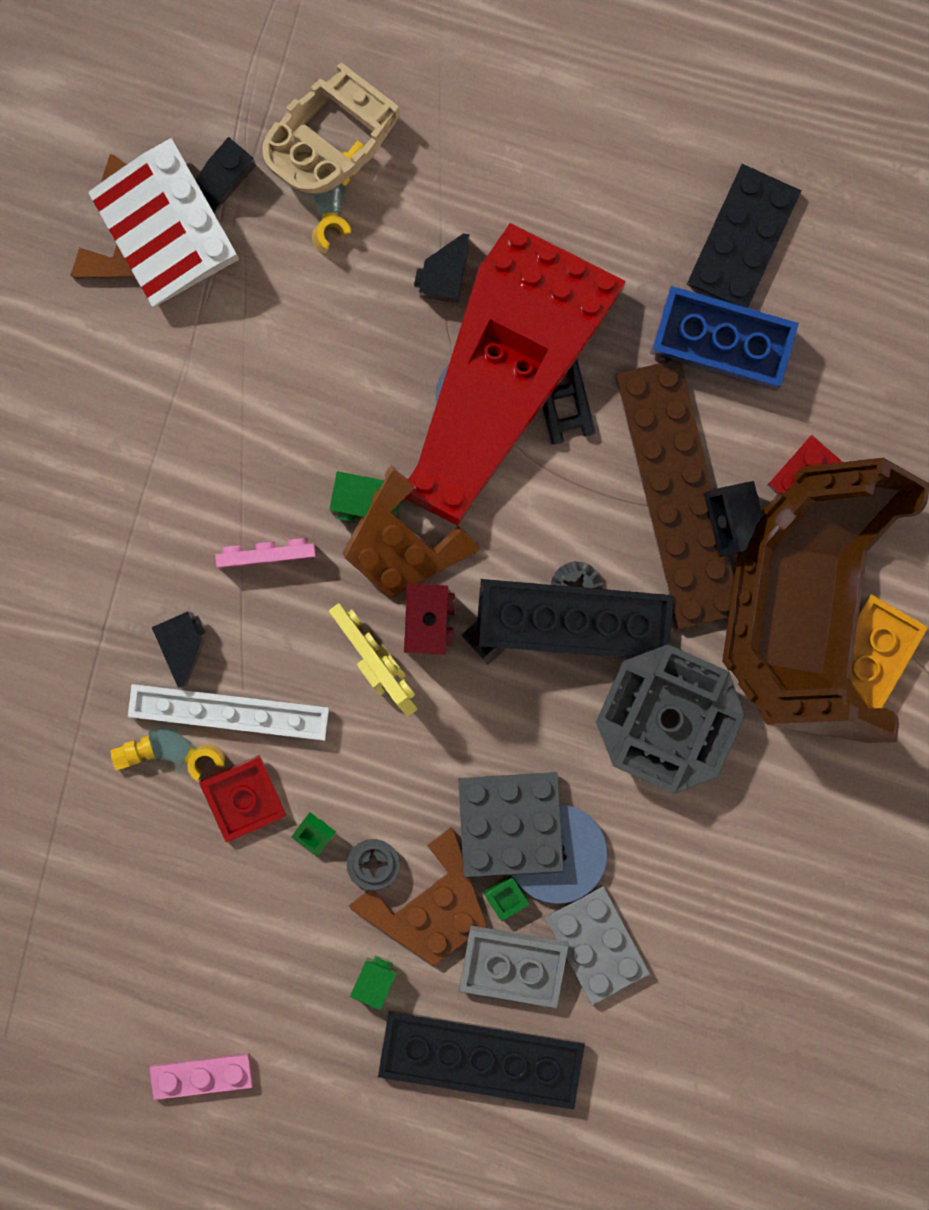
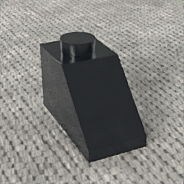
M230 137L208 159L195 180L213 213L221 207L256 166L254 158Z
M461 234L425 259L423 268H417L414 287L420 288L419 297L458 304L470 234Z
M750 481L705 492L704 497L719 557L745 551L762 514L755 482Z
M189 611L152 627L178 688L188 685L204 644L201 635L206 633L199 615L193 617Z

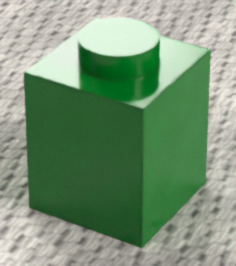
M375 955L374 959L367 957L350 997L381 1010L397 974V970L392 968L393 962Z

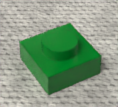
M309 812L291 838L318 857L336 831Z
M512 875L484 891V896L501 922L530 905L529 900Z

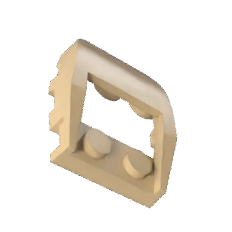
M342 62L336 66L338 73L327 82L319 79L310 86L311 91L299 101L294 99L286 107V115L280 123H274L263 141L262 154L269 169L286 184L302 192L324 193L334 189L352 176L375 155L400 116L398 105ZM329 98L373 131L371 139L362 149H359L351 160L305 125Z

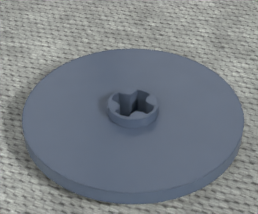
M560 804L562 845L565 847L563 853L567 856L563 861L564 872L513 875L520 887L529 895L543 902L555 904L572 902L588 894L600 881L607 862L606 841L597 823L580 809Z

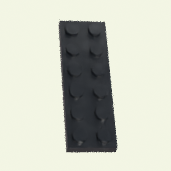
M481 579L475 646L632 658L664 645H670L674 595Z
M389 1010L378 1077L574 1110L585 1043Z

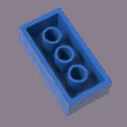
M671 286L666 297L650 354L777 391L782 384L799 323Z

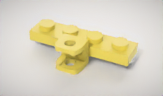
M339 603L331 608L329 613L363 658L356 665L380 696L385 693V690L382 688L383 686L407 717L418 710L411 700L415 694L403 679L406 677V674L384 645L379 646L369 632L366 635L362 634L359 628L364 624L352 609L346 612ZM396 675H398V677L401 679L399 683L395 679Z

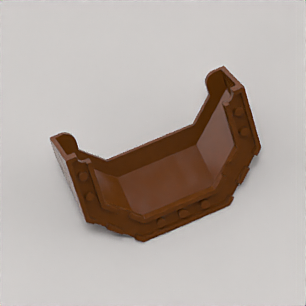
M884 457L801 467L793 476L796 481L784 494L779 492L763 510L765 515L757 523L746 550L738 552L722 662L736 676L739 681L738 685L749 701L757 706L761 712V718L767 725L865 743L897 742L899 729L897 714L887 708H871L850 680L867 551L898 518L913 517L924 510L928 502L929 483Z

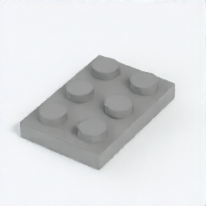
M603 885L582 898L572 901L545 916L556 939L568 942L566 958L591 1005L650 974Z
M470 925L459 992L557 1008L568 942Z

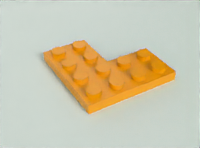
M869 594L859 611L850 680L871 708H882L928 627Z

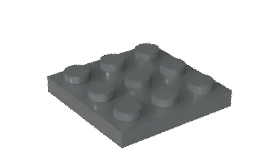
M557 772L458 778L464 878L564 872Z

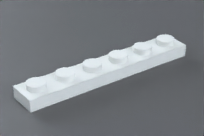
M137 684L131 685L128 717L316 740L326 739L329 707Z

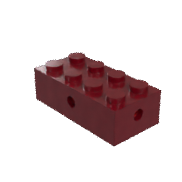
M407 584L404 653L446 655V649H453L454 628L447 627L448 616H454L455 593H449L448 585Z

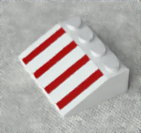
M172 138L141 154L88 191L153 308L239 260Z

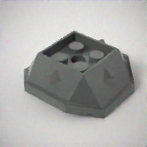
M667 644L622 661L597 717L596 724L614 767L676 794L718 777L745 714L729 671ZM667 709H673L678 714V723L673 728H666L661 723V715Z

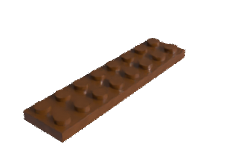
M671 360L617 373L615 376L669 595H674L673 612L677 628L679 630L728 618L734 575L729 555L719 557L704 497L705 492L712 491V486L681 362Z

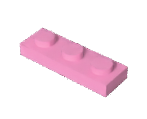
M308 538L288 540V546L276 548L275 542L255 544L256 550L243 551L242 545L222 547L223 553L215 554L216 567L219 569L317 558L316 545L314 543L308 544Z
M249 1053L157 1064L149 1067L153 1100L253 1087Z

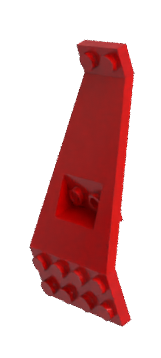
M509 223L479 267L418 464L408 478L413 484L414 489L405 499L458 526L475 499L594 336L623 291L626 281Z

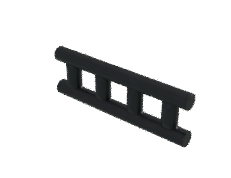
M576 359L567 372L570 383L557 386L542 406L552 445L564 442L562 434L564 431L581 427L584 437L596 434L578 359ZM573 396L578 415L559 419L554 400Z

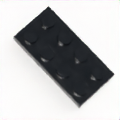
M742 163L687 285L722 301L748 308L802 190Z

